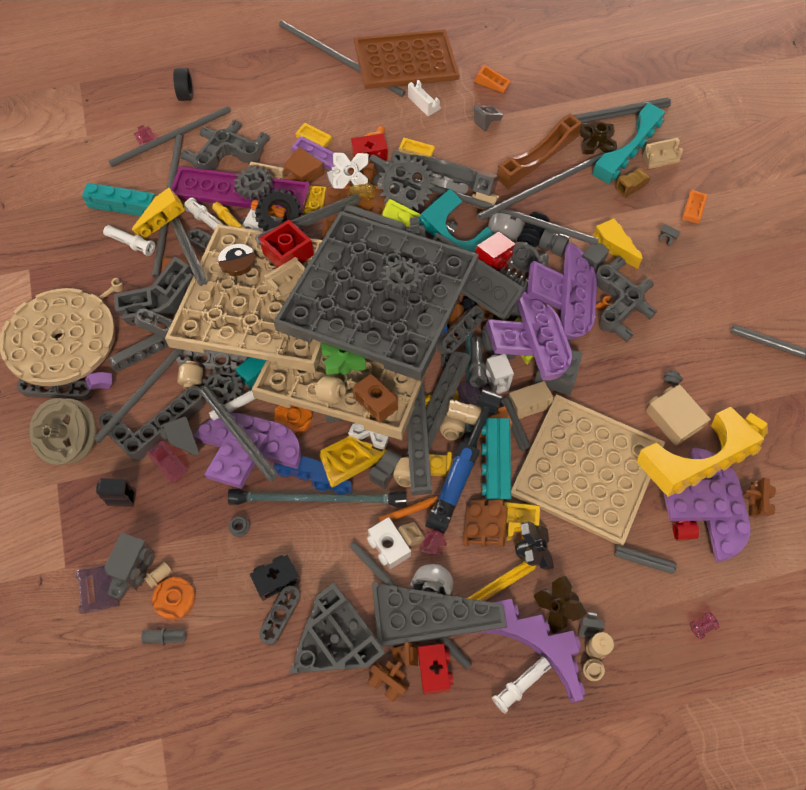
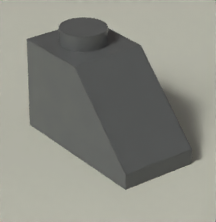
M186 416L161 425L162 429L159 432L163 441L166 440L167 444L191 455L199 454Z

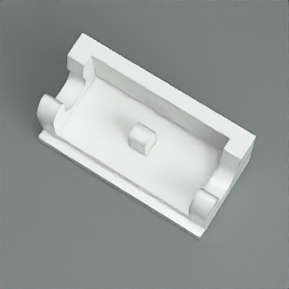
M417 80L416 87H414L412 82L409 83L408 98L427 116L441 109L440 100L437 97L434 100L421 88L422 84L419 80Z

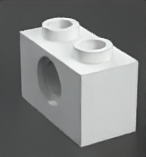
M506 354L492 355L487 359L485 372L489 391L497 394L509 391L514 373Z
M389 517L368 529L369 537L367 541L373 549L376 547L380 553L378 558L383 566L387 564L389 569H392L411 557V550ZM385 541H391L393 546L385 548L382 544Z

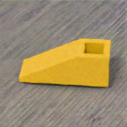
M170 188L160 193L153 199L132 230L137 235L142 236L143 239H146L183 213L185 209L178 196Z
M615 218L597 225L593 237L599 238L598 243L608 248L611 255L615 257L621 256L620 260L624 259L627 264L636 269L639 268L643 259L642 254L636 249L631 238L625 234L622 226L617 223Z

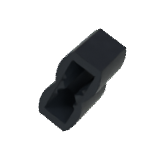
M100 478V482L96 486V493L105 501L107 506H134L136 490L134 486H131L128 479Z

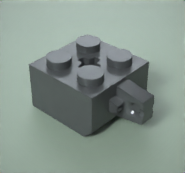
M571 350V364L567 371L557 379L550 381L542 380L538 368L534 384L545 381L549 389L571 395L583 353Z
M124 533L120 534L104 567L107 575L112 578L107 594L110 597L122 600L129 588L137 591L138 587L144 583L145 572L148 566L152 565L155 558L154 550L144 540Z

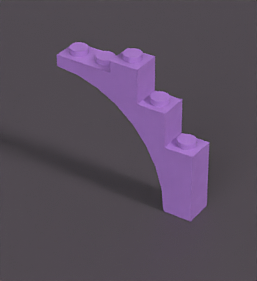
M512 599L493 602L504 605L508 628L477 633L499 634L529 646L544 657L556 671L566 689L571 704L582 701L585 690L582 682H579L576 673L579 672L577 662L572 660V657L576 656L579 653V649H581L578 636H575L573 631L548 636L547 633H550L547 620L543 619V615L517 620L519 611L517 605H513Z

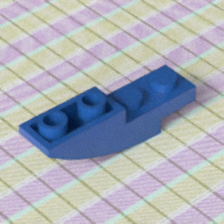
M301 456L298 469L274 463L273 467L281 477L295 476L303 481L311 479L312 486L318 491L333 490L341 495L352 494V483L348 479L333 488L330 486L323 464L320 461Z

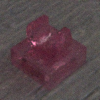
M144 125L137 127L138 131L134 133L140 146L156 139L149 126L145 128Z
M439 531L427 532L419 550L425 554L442 555L443 553L438 550L439 545H447L446 541L442 540L444 535Z

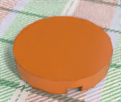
M278 405L274 413V421L288 427L295 436L306 432L313 420L311 410L294 405L291 408Z
M170 577L160 582L155 588L152 595V604L159 616L167 620H177L183 618L191 611L196 596L193 587L187 580L181 577Z

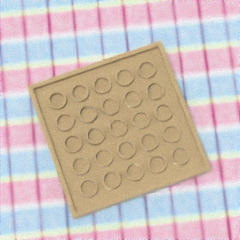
M556 394L511 489V496L528 504L540 506L541 510L612 543L623 546L651 479L636 463L640 451L656 442L663 448L665 442Z

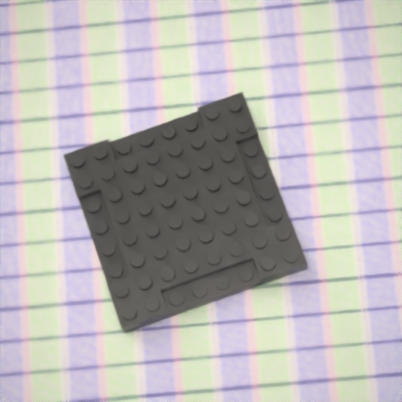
M340 211L275 318V330L310 343L312 340H316L382 363L384 369L421 381L435 354L436 345L476 269L479 254ZM405 257V261L412 259L413 264L418 262L419 268L423 269L424 280L422 287H417L416 293L410 291L409 296L406 293L400 296L399 292L392 295V290L386 291V286L382 285L381 272H383V266H388V261L394 263L395 258L401 261Z

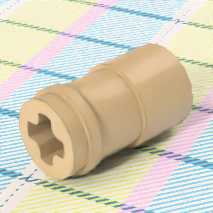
M450 399L446 410V417L475 426L482 409L473 404H465L455 399Z
M604 632L594 635L586 644L587 655L591 659H603L614 648L612 637Z

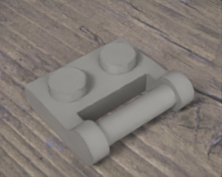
M434 173L429 176L434 178L430 182L431 184L451 189L461 194H466L468 191L467 184L454 183V179L442 177Z

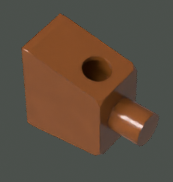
M298 147L284 164L286 177L283 179L312 183L324 175L323 163L301 147Z

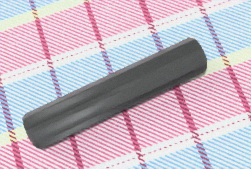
M510 398L502 399L500 405L501 407L505 406L512 421L511 430L520 450L529 449V440Z
M618 545L615 549V556L670 574H674L676 571V562Z

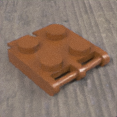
M486 499L471 500V505H467L464 546H469V544L505 546L508 508L504 506L505 501L503 499H489L488 506ZM470 538H481V540H470ZM488 538H498L499 540H488Z

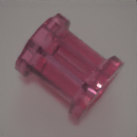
M706 612L701 619L690 622L692 632L700 639H703L705 634L711 630L720 628L718 620L711 612Z

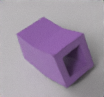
M97 372L88 374L85 380L89 390L97 388L109 389L112 385V373Z

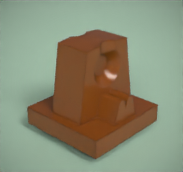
M404 642V646L392 648L393 662L400 661L408 666H418L417 643Z

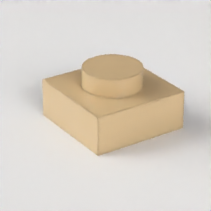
M415 522L402 525L397 529L408 547L420 544L425 539Z

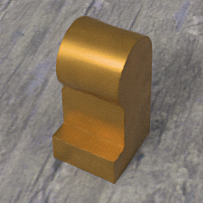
M638 168L633 173L620 176L615 188L626 198L646 186L650 181V177L642 168Z

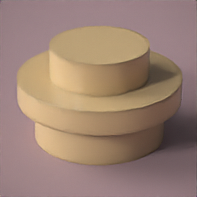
M592 658L584 663L582 671L588 680L598 681L604 676L605 668L601 661Z

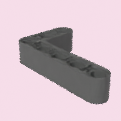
M190 387L135 433L120 420L108 436L130 459L139 461L163 442L159 430L162 429L161 425L164 422H170L185 416L189 420L205 406L206 400L200 393L201 389L199 387ZM199 396L198 399L192 400L194 397ZM112 412L103 413L99 418L100 426L103 428L115 414ZM126 434L125 437L119 439L121 435ZM154 434L151 438H147L148 435ZM134 447H138L136 451L131 452Z

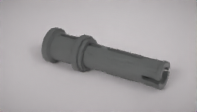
M475 337L470 340L472 363L469 366L471 373L470 384L473 387L479 388L487 384V377L485 376L486 365L483 363L482 339L477 337V343H475Z

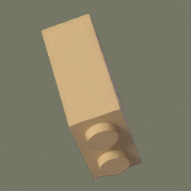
M680 384L675 388L671 386L666 389L661 397L658 398L656 396L651 399L645 411L675 447L703 429L711 420Z

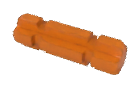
M253 200L251 203V209L254 211L259 202L258 200ZM274 205L268 209V214L283 218L286 210L281 207L277 208Z

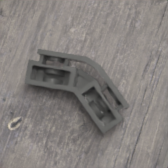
M174 256L151 287L114 294L116 312L130 326L136 325L134 319L136 312L140 309L152 311L166 318L177 313L185 296L186 287H189L194 276L190 266Z

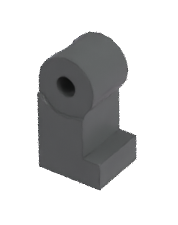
M388 449L375 468L373 467L369 472L370 481L386 489L393 478V472L397 463L403 456L392 449Z

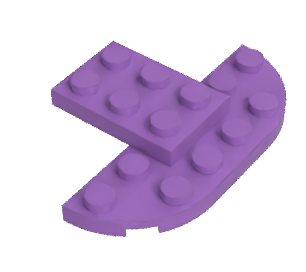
M571 242L566 245L564 275L536 261L530 264L527 295L561 310L560 321L567 339H577L585 335L593 327L596 312L597 279L593 266H589L588 261L582 257L584 252Z
M527 292L523 293L517 303L523 322L487 321L486 328L494 353L535 356L542 380L550 381L557 379L570 366L572 352L557 313L549 304L545 306L543 302L527 295Z
M230 413L268 461L298 469L301 461V447L297 437L288 427L241 413ZM220 418L214 421L211 419L201 425L193 435L195 441L220 447L204 475L207 479L242 489L255 463Z
M692 448L690 450L691 459H705L716 455L713 452L699 448ZM731 466L725 471L720 470L716 472L711 478L706 477L702 479L696 486L691 485L680 494L675 493L668 497L664 493L669 521H706L716 562L732 559L746 546L750 537V521L738 477Z

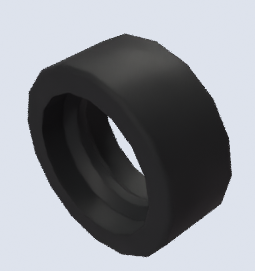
M175 68L173 82L177 99L179 101L192 100L193 85L189 69Z

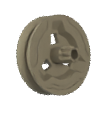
M50 399L37 408L31 419L30 441L36 454L47 463L60 465L79 462L89 454L95 440L93 438L96 436L94 417L88 407L78 400ZM68 415L70 416L69 424L65 422ZM67 439H70L71 442L69 447L65 442Z

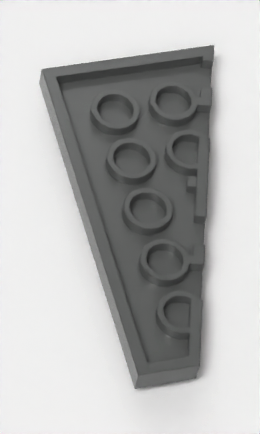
M372 582L377 637L382 647L405 644L404 642L414 643L508 628L503 604Z

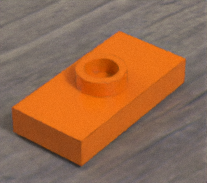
M691 190L682 220L699 224L708 194Z

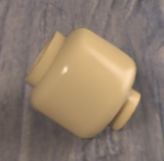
M185 361L178 368V384L183 386L185 390L193 386H201L203 368L197 362Z
M324 376L316 383L315 393L320 401L337 404L345 397L346 386L339 378Z
M445 415L440 426V433L448 440L459 439L465 433L466 423L457 419H449Z
M409 456L400 458L393 472L395 481L403 487L411 486Z

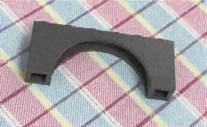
M407 149L393 150L392 163H394V157L400 160V155L402 154L404 159H406L407 155L410 154L411 160L417 156V162L423 159L422 166L428 164L426 171H432V173L442 177L454 179V182L467 184L472 191L491 195L495 192L499 178L497 174ZM398 168V169H397V170L406 172V170H405L404 168Z

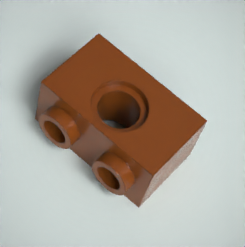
M369 374L352 387L354 399L379 423L398 410L397 395L392 390L389 391L382 380L376 379L372 374Z

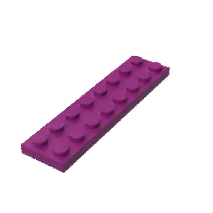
M179 166L171 190L178 198L183 200L193 197L199 202H219L222 205L251 208L252 203L250 197L244 200L243 196L240 197L238 192H236L234 179H237V173ZM272 178L273 187H270L271 192L272 189L277 191L284 189V193L291 192L290 196L293 197L295 195L297 197L296 202H300L301 215H303L311 188L310 183Z

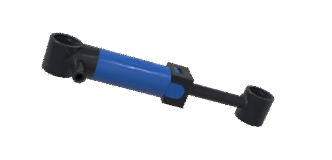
M483 389L477 403V407L481 408L482 411L468 443L460 442L454 461L435 505L428 516L425 527L440 534H445L473 465H475L480 450L475 448L477 440L489 413H497L503 398L502 395Z

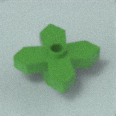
M321 342L322 355L329 357L324 361L327 375L337 373L346 375L351 370L360 371L366 369L365 357Z

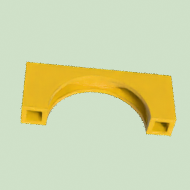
M732 407L716 413L711 424L721 443V451L718 454L705 459H688L668 452L656 442L640 451L636 463L669 497L675 493H682L691 485L696 486L702 479L706 477L711 478L720 470H727L733 463H740L749 455H756L762 448L761 444L764 438Z

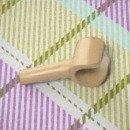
M114 278L111 281L112 287L100 295L102 300L113 292H121L123 290V283H120L119 278Z

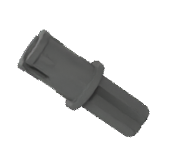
M162 628V630H143L141 641L143 644L161 643V645L166 643H184L187 635L186 630H166V628Z

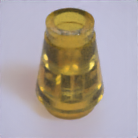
M371 183L350 186L349 195L357 194L361 199L371 200L376 196V187Z

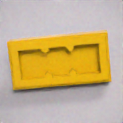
M304 123L295 133L296 138L302 136L324 148L333 140L331 135L307 123Z
M403 138L399 149H407L433 156L435 146Z

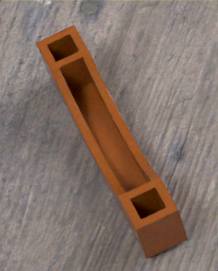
M569 113L534 148L520 156L510 157L498 166V181L508 189L579 137L582 122Z

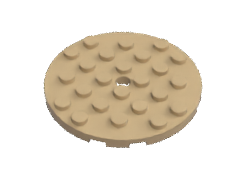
M62 288L40 293L30 302L22 303L13 311L14 315L12 318L5 322L0 335L2 359L15 376L34 385L59 386L77 381L94 371L111 351L116 329L109 308L100 298L94 294L84 293L80 289ZM62 333L58 340L54 339L57 334Z

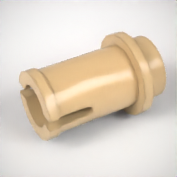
M163 562L153 572L147 573L144 580L151 588L157 587V583L172 573V571Z

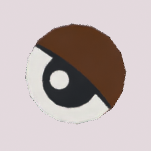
M232 244L221 251L218 256V263L222 272L229 273L231 276H241L248 273L251 267L255 265L256 257L254 251L249 246Z

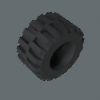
M272 189V192L267 191L264 196L262 195L255 210V220L258 222L259 229L262 228L263 231H267L284 223L276 222L269 216L268 209L274 205L285 208L288 213V220L290 221L301 217L302 209H300V202H296L297 197L295 195L293 197L290 196L291 192L289 191L284 193V189L279 191Z

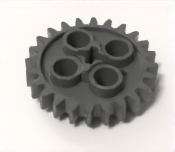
M402 154L400 155V160L394 157V163L388 160L389 167H382L385 173L379 172L383 179L378 180L382 184V186L378 187V190L384 191L380 196H386L384 203L391 199L411 210L412 207L418 210L419 204L424 207L423 200L429 201L427 194H433L429 188H434V185L430 184L434 178L429 177L432 171H426L428 164L422 166L423 159L417 162V156L411 160L410 154L407 155L406 159H404ZM398 168L406 170V174L403 177L397 176L396 170ZM420 174L422 181L415 183L412 180L413 175ZM394 177L403 182H405L406 179H408L409 184L418 186L421 188V190H417L410 186L403 188L402 183L391 180V178ZM394 184L400 187L399 192L396 194L390 192V187ZM414 191L416 193L415 199H407V192Z

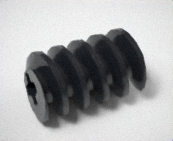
M533 212L529 215L550 222V219L542 213ZM525 223L521 234L517 237V242H526L533 247H537L545 228Z

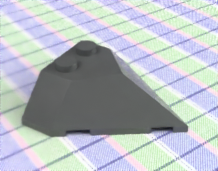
M332 583L316 596L311 616L308 618L297 649L296 658L289 673L368 668L385 654L376 636L335 583Z

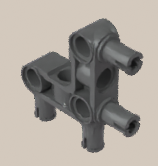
M233 120L226 129L218 131L203 126L200 130V136L209 139V141L198 154L184 149L181 153V159L192 163L195 168L215 170L219 165L218 163L226 155H233L239 158L240 161L248 164L250 162L258 163L263 151L262 148L270 138L264 132H261L255 141L237 135L236 133L241 129L242 125L239 121L236 122V120Z
M617 256L610 264L600 266L596 273L597 286L603 292H607L616 299V302L613 305L610 304L603 312L599 321V328L604 332L616 333L625 342H628L634 333L626 328L622 322L635 310L644 314L649 320L657 313V310L645 302L644 299L645 293L654 286V283L646 277L638 286L634 285L618 272L626 264V261L624 259L619 261L622 257Z

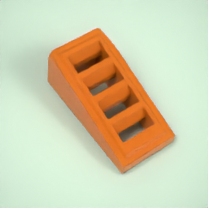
M486 65L482 66L474 80L477 84L502 93L505 92L511 82Z

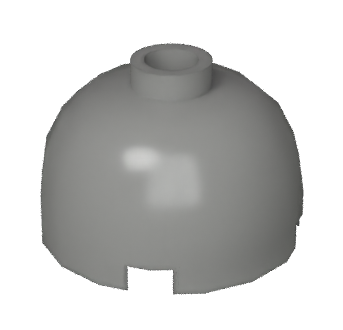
M495 213L490 216L488 221V228L494 234L500 232L512 242L521 234L524 222L516 217L515 221L511 219V215L504 213Z
M426 564L420 567L410 583L411 589L452 596L454 587L453 577L450 572L439 564Z

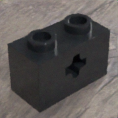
M280 555L274 558L272 563L266 566L260 565L250 573V577L262 601L280 593L287 586H293L301 582L288 555ZM276 573L277 578L273 579L271 574Z

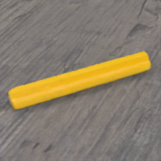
M524 561L466 599L486 601L533 571L536 565L531 566Z

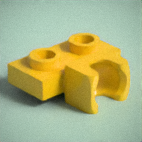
M505 502L504 506L508 508L506 536L508 541L512 539L514 532H519L522 537L521 539H524L521 523L529 521L534 523L536 528L539 527L540 506Z

